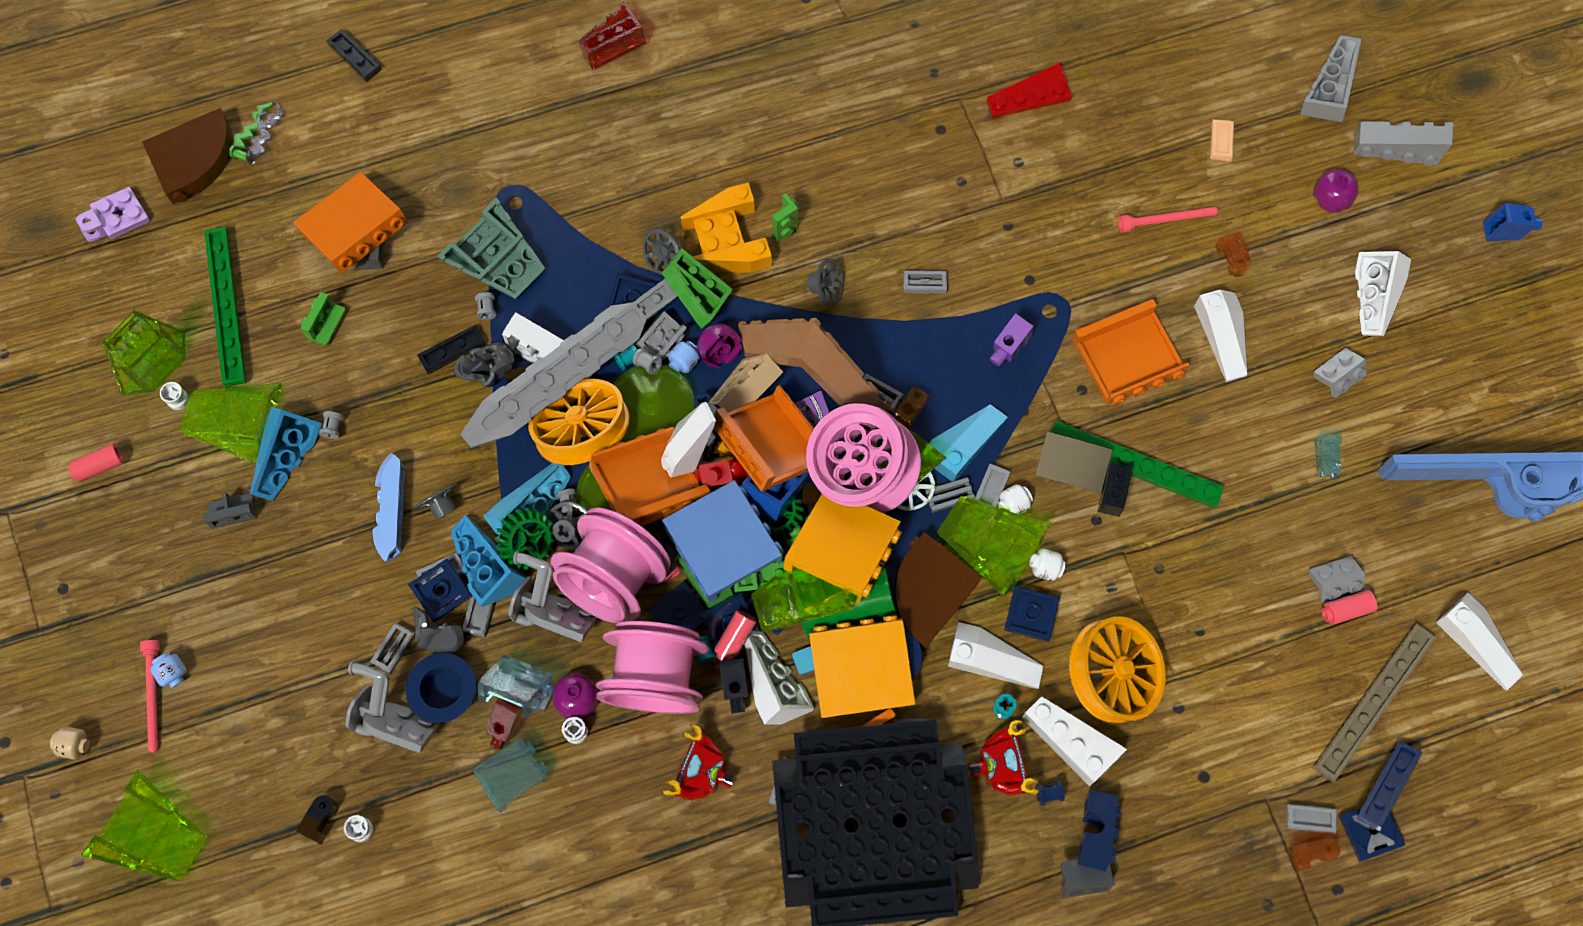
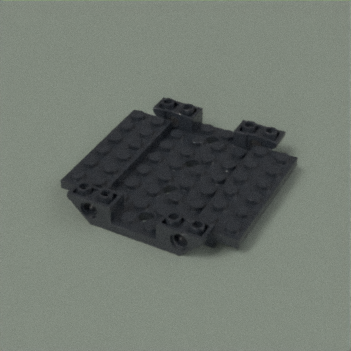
M936 719L794 733L796 758L772 761L785 907L810 905L812 926H865L959 916L956 891L979 889L978 856L967 765L961 742L940 744L938 741ZM944 809L953 811L955 815L953 822L945 823L942 820L941 813ZM903 814L906 817V825L903 828H897L893 824L894 815ZM849 818H853L858 822V829L853 833L847 832L844 827L845 821ZM806 823L810 827V833L807 837H799L796 834L798 824Z

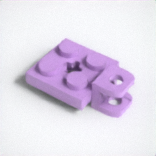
M130 187L89 204L91 209L76 217V221L88 242L99 240L105 236L112 240L150 222ZM119 210H124L122 216L115 213Z

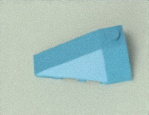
M990 404L932 439L920 453L921 459L951 482H954L1008 417Z
M552 463L500 500L484 517L499 536L500 533L497 532V528L502 529L504 526L501 520L508 521L507 514L511 513L515 516V510L523 511L524 508L535 509L547 517L555 500H558L556 494L565 489L571 476L563 465ZM534 522L526 523V524L522 525V527H524V528H528L529 526L532 527V526L535 525V523H534Z

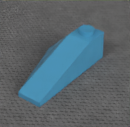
M271 407L263 430L250 494L272 501L287 482L288 476L293 469L302 462L301 459L305 453L314 446L322 423Z
M467 515L451 530L456 551L460 554L463 562V573L467 575L469 581L467 584L468 589L477 602L484 607L512 596L526 579L524 574L512 565H508L505 559L500 558V551L496 550V544Z

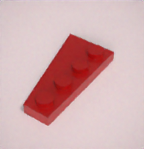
M1059 62L988 96L986 102L991 118H997L1069 102L1072 96Z

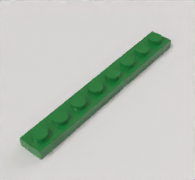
M226 227L205 230L204 234L222 385L226 388L247 382L229 234Z
M1058 421L1055 422L1051 433L1112 449L1109 464L1113 462L1133 467L1131 476L1216 509L1224 486Z

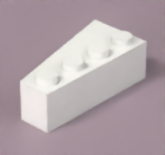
M516 312L502 333L505 343L512 353L532 363L543 359L564 341Z
M1043 697L1030 707L1022 717L1089 787L1127 750Z

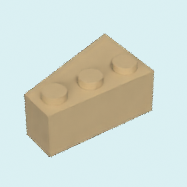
M767 353L742 359L709 403L719 408L724 407L727 412L753 403L783 371Z

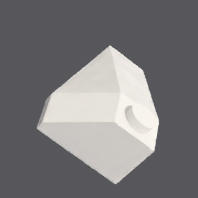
M1399 251L1359 252L1355 277L1358 280L1359 286L1357 296L1360 298L1361 309L1359 314L1361 332L1364 336H1384L1404 289L1411 259Z
M1217 290L1200 295L1194 307L1225 381L1229 382L1246 377L1247 361L1244 316L1236 294L1225 290Z
M707 402L701 403L678 422L661 458L662 467L664 470H667L670 478L694 472L716 422Z
M1469 592L1436 622L1506 691L1523 676L1488 612Z
M961 622L957 623L947 667L1039 689L1043 670L1041 664L981 627Z
M751 631L745 641V648L755 705L764 725L783 724L813 711L814 707L805 688L801 683L796 684L790 675L792 671L789 666L784 667L777 658L779 653L763 631Z

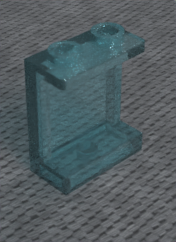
M503 655L478 681V699L487 703L493 695L523 707V717L529 718L533 712L539 709L544 699L552 694L554 689L552 673Z
M521 737L472 769L493 805L500 813L509 808V803L537 784L549 780L545 775L549 772L542 760L537 762L533 756L536 750L530 741L525 743Z

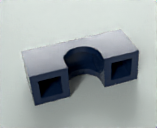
M1089 790L1084 803L1082 822L1093 824L1100 833L1084 832L1079 844L1077 865L1106 871L1109 864L1114 863L1116 849L1113 848V841H1117L1119 828L1115 827V822L1119 820L1121 806L1117 805L1118 796Z

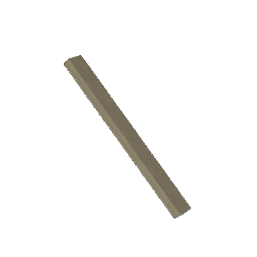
M1417 623L1411 628L1313 766V769L1332 783L1336 781L1436 639L1433 634Z

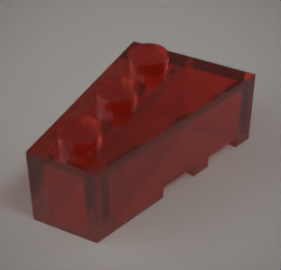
M624 1L619 5L620 8L615 13H609L606 16V20L600 26L596 25L578 40L583 57L592 70L646 44L642 26Z

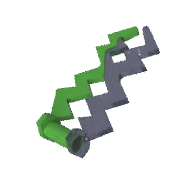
M272 103L257 106L258 112L252 113L255 123L244 126V133L234 135V145L229 149L232 158H239L253 165L255 157L266 153L261 143L272 140L267 128L279 125L276 119L284 117L278 103H275L277 112L272 114L266 111L273 107ZM267 116L268 120L262 121L261 117ZM259 130L261 135L253 137L251 131ZM251 138L254 146L249 147L250 151L246 153L239 150L246 148L242 141Z

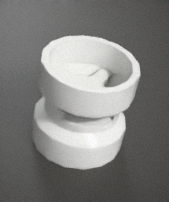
M168 382L160 389L161 399L173 410H181L187 406L189 395L178 383Z
M568 718L562 725V733L568 742L580 744L586 740L588 729L580 718Z
M355 815L348 818L345 822L344 832L347 837L354 841L365 842L371 838L374 827L368 819Z

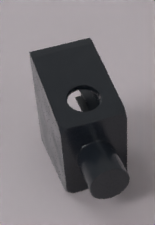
M743 659L720 662L724 699L725 701L730 700L731 714L745 712L744 698H748ZM733 683L739 684L740 691L738 693H732L731 685Z

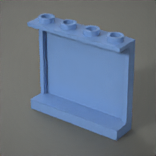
M735 480L662 519L664 530L709 603L715 601L717 594L775 561L778 564L782 563L781 554H783V550L777 541L773 542L768 525L765 522L761 523L758 518L760 514L756 506L749 504L746 499L748 497L746 490L742 485L738 486Z

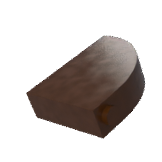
M218 108L142 141L166 196L172 204L183 202L187 198L206 189L220 176L229 161V149L233 144L230 124L221 108Z
M925 532L921 537L916 535L910 542L909 547L911 549L905 555L900 565L894 585V605L897 618H902L904 627L918 640L923 652L982 579L979 574Z

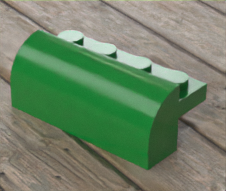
M882 568L877 580H872V590L868 598L863 597L860 604L856 603L857 595L827 581L795 588L799 616L807 638H810L809 632L814 631L813 627L827 625V628L830 629L837 628V623L850 622L851 625H858L860 620L874 618V622L883 621L884 616L897 615L886 568Z

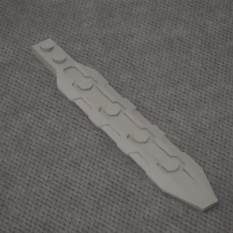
M664 279L633 303L610 306L596 316L592 323L577 334L571 335L561 342L560 346L527 367L526 371L506 386H501L485 398L460 435L471 448L513 435L529 423L533 416L549 404L558 401L566 395L569 389L585 377H590L600 369L601 365L617 353L623 352L638 341L645 322L677 299L678 296L666 279Z

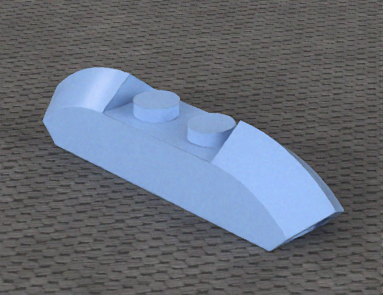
M392 453L383 461L375 481V486L380 487L381 490L377 492L380 511L376 513L378 526L373 528V541L377 552L385 562L395 559L401 553L405 467Z

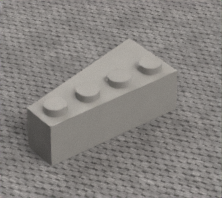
M1340 35L1317 80L1305 98L1300 115L1339 122L1343 121L1361 38Z
M1360 122L1354 132L1353 154L1363 157L1371 156L1384 160L1393 159L1405 163L1414 162L1426 166H1437L1452 145L1453 122H1445L1444 126H1434V122H1424V126H1411V122H1402L1397 125H1391L1390 122Z

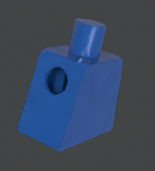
M1505 203L1483 221L1486 241L1520 240L1532 230H1540L1542 219L1535 217L1534 209L1530 206Z

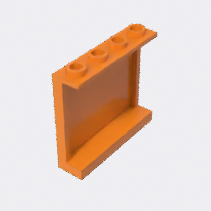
M361 172L293 222L300 234L306 240L308 239L334 265L340 275L409 223L401 209Z
M1153 299L1074 332L1072 341L1107 406L1113 403L1118 405L1132 395L1135 397L1140 396L1148 388H1159L1172 378L1173 380H1178L1185 376V372L1189 367L1188 362L1182 363L1154 311L1157 305Z
M780 385L776 387L773 395L728 413L724 407L716 410L714 414L716 422L713 428L761 492L808 472L806 451L814 427L808 422L802 411L797 408Z
M674 427L661 428L652 434L640 435L634 440L620 442L614 447L605 450L599 449L591 454L589 468L611 509L629 518L641 527L664 519L710 493L706 484L700 486L693 472L670 478L667 470L663 469L661 458L672 436Z

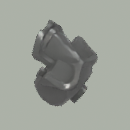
M493 343L484 348L472 349L469 353L470 357L462 355L456 362L454 370L457 377L462 380H478L484 387H493L495 382L504 376V372L512 369L514 357L507 345Z
M416 606L412 607L411 610H413L416 627L415 638H417L418 648L426 649L430 652L448 654L461 649L464 642V633L459 625L443 623L441 626H438V623H429L426 611Z

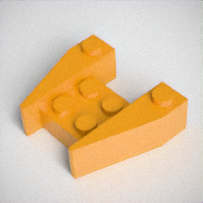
M749 183L729 187L680 217L682 230L694 229L702 254L693 256V258L709 271L753 273L772 268V256L766 238L744 243L736 218L755 213L754 199Z

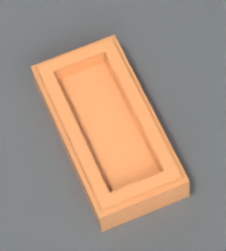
M1212 120L1210 159L1232 160L1234 121Z

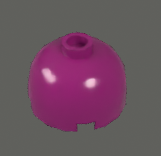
M1342 169L1329 170L1315 184L1313 196L1314 198L1316 196V199L1319 201L1318 205L1324 210L1339 213L1352 206L1357 198L1359 186L1356 178L1350 172Z
M720 323L711 325L700 335L698 351L705 364L709 367L717 368L720 367V363L726 362L728 364L738 356L742 349L740 344L742 339L728 325Z
M570 673L563 676L556 683L553 689L552 701L555 709L562 717L566 719L578 717L583 720L595 712L599 702L596 695L599 691L590 677L581 673Z

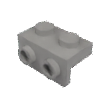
M664 311L635 345L639 348L647 349L649 354L659 356L664 360L671 351L669 348L673 343L677 344L685 336L683 332L687 327L684 324L680 326Z
M1345 348L1313 372L1314 378L1330 387L1331 396L1337 398L1367 375L1366 360Z
M1351 556L1309 569V577L1320 590L1319 599L1322 603L1357 593L1364 589L1365 573Z

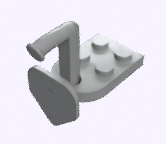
M516 551L513 557L516 565L519 563L538 569L533 593H530L533 578L530 576L516 589L508 613L511 620L524 626L535 624L582 642L599 618L586 612L569 599L548 594L553 573L552 565L547 561ZM524 607H525V615H524V614H521V612H522V610H523Z
M351 661L348 666L349 674H359L373 679V686L366 685L352 700L347 711L345 727L355 733L364 736L372 735L421 753L439 730L441 723L426 721L417 716L409 707L386 702L389 686L388 675L378 669Z

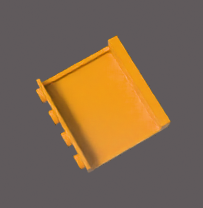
M821 494L788 551L783 569L792 573L794 568L797 567L857 595L856 603L860 604L863 597L868 598L873 587L871 585L872 580L879 578L883 568L880 566L881 563L888 561L892 549H890L892 543L897 544L902 532L899 531L901 521L866 505L851 507L835 503Z
M897 615L884 616L883 621L874 622V618L860 620L858 625L842 622L837 623V628L830 629L827 628V625L813 627L814 631L809 632L822 718L915 705L902 618L897 619Z

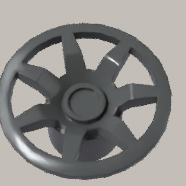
M663 229L650 231L643 242V254L648 266L660 275H662V270H659L662 263L664 262L666 267L672 257L682 249L680 242ZM655 233L657 242L650 239ZM662 234L665 235L668 239L663 240ZM647 244L655 248V251L647 253ZM657 256L658 259L654 266L649 258Z
M831 258L823 260L818 266L817 272H812L808 277L810 292L813 294L818 293L821 301L829 306L839 302L844 289V277L841 267L837 261ZM833 264H834V266L836 267V270H835L833 273H831L832 270H833ZM838 276L840 277V283L834 281ZM833 288H840L838 296ZM830 295H831L833 301H828Z
M458 484L450 485L418 503L414 509L425 505L429 506L436 520L456 510L454 503L449 497V492L455 489Z
M565 501L555 505L550 510L547 519L551 521L554 513L559 520L551 525L553 528L551 536L555 537L556 541L554 542L567 549H577L581 543L577 535L579 533L577 522L587 513L588 510L576 502ZM562 506H569L567 516H564L557 509ZM574 507L580 509L584 514L574 518ZM573 539L575 544H567L564 542H568Z

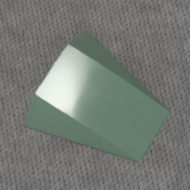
M497 197L482 211V218L456 244L451 242L437 256V258L514 299H517L545 270V267L530 245L527 244L519 229L516 228L508 213L505 212Z

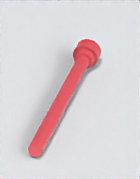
M1217 207L1138 218L1122 215L1118 218V226L1121 233L1130 232L1135 226L1214 216L1218 214L1219 210Z
M158 640L140 642V652L146 658L148 750L152 753L158 750L156 679L152 675L150 668L153 665L152 661L155 660V656H158L160 651V641Z

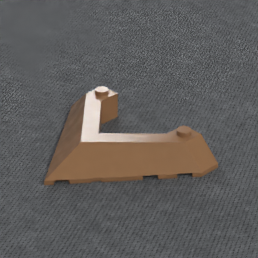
M801 318L767 320L765 324L761 320L751 321L750 324L740 321L738 324L745 358L767 353L778 365L802 367L840 407L848 404H867L881 408L890 414V403L887 400L883 402L879 398L880 392L872 382H865L862 378L864 373L849 355L842 350L831 334L821 328V323L817 318H811L809 322Z

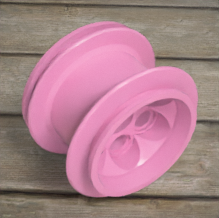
M848 404L831 411L816 425L807 445V468L814 484L828 499L844 506L858 507L866 505L881 513H886L907 499L919 478L921 456L915 438L892 415L872 405ZM862 437L859 442L855 443V440ZM883 438V444L876 448V442ZM861 454L865 455L864 459L859 462V456ZM888 460V466L885 469H881L882 462ZM851 471L850 479L844 481L845 474ZM872 476V483L865 486L866 479Z
M592 508L577 522L578 532L583 540L574 553L558 552L551 557V565L554 571L553 579L558 588L573 603L599 619L611 623L636 620L639 618L641 610L635 595L644 583L657 584L665 580L666 573L671 566L670 558L662 545L634 521L608 509Z
M644 621L617 623L614 631H609L603 635L605 642L617 647L613 678L596 683V687L601 690L597 693L596 698L609 705L638 711L668 714L698 712L700 706L695 702L701 701L703 696L699 692L688 688L692 656L703 655L709 651V648L706 644L699 641L700 635L687 628Z

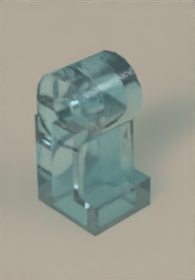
M1321 433L1315 440L1316 467L1319 477H1339L1341 471V435Z

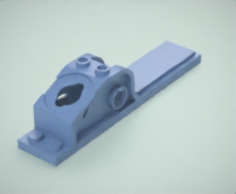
M1583 452L1393 454L1378 469L1379 477L1386 478V480L1484 479L1491 486L1495 502L1504 514L1512 518L1529 519V521H1541L1544 517L1555 513L1556 509L1568 503L1574 504L1583 499Z

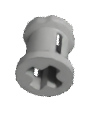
M483 292L475 296V301L478 303V319L490 320L495 318L496 311L493 309L494 294Z
M640 348L633 356V364L637 367L642 366L649 374L653 375L661 368L662 359L659 356L649 354L647 349Z
M325 411L323 413L324 423L322 429L319 430V435L329 439H337L340 435L338 429L340 421L343 420V415L337 412Z
M565 489L559 491L556 496L560 499V503L565 501L576 502L575 495L577 492L574 489ZM562 506L560 512L567 516L569 506ZM574 507V515L579 514L581 510Z

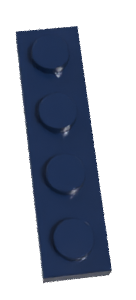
M1399 741L1358 814L1357 820L1381 831L1420 760L1422 751Z

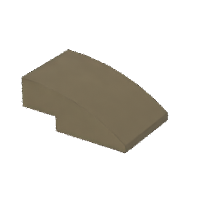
M1047 432L1035 476L1101 493L1112 449Z

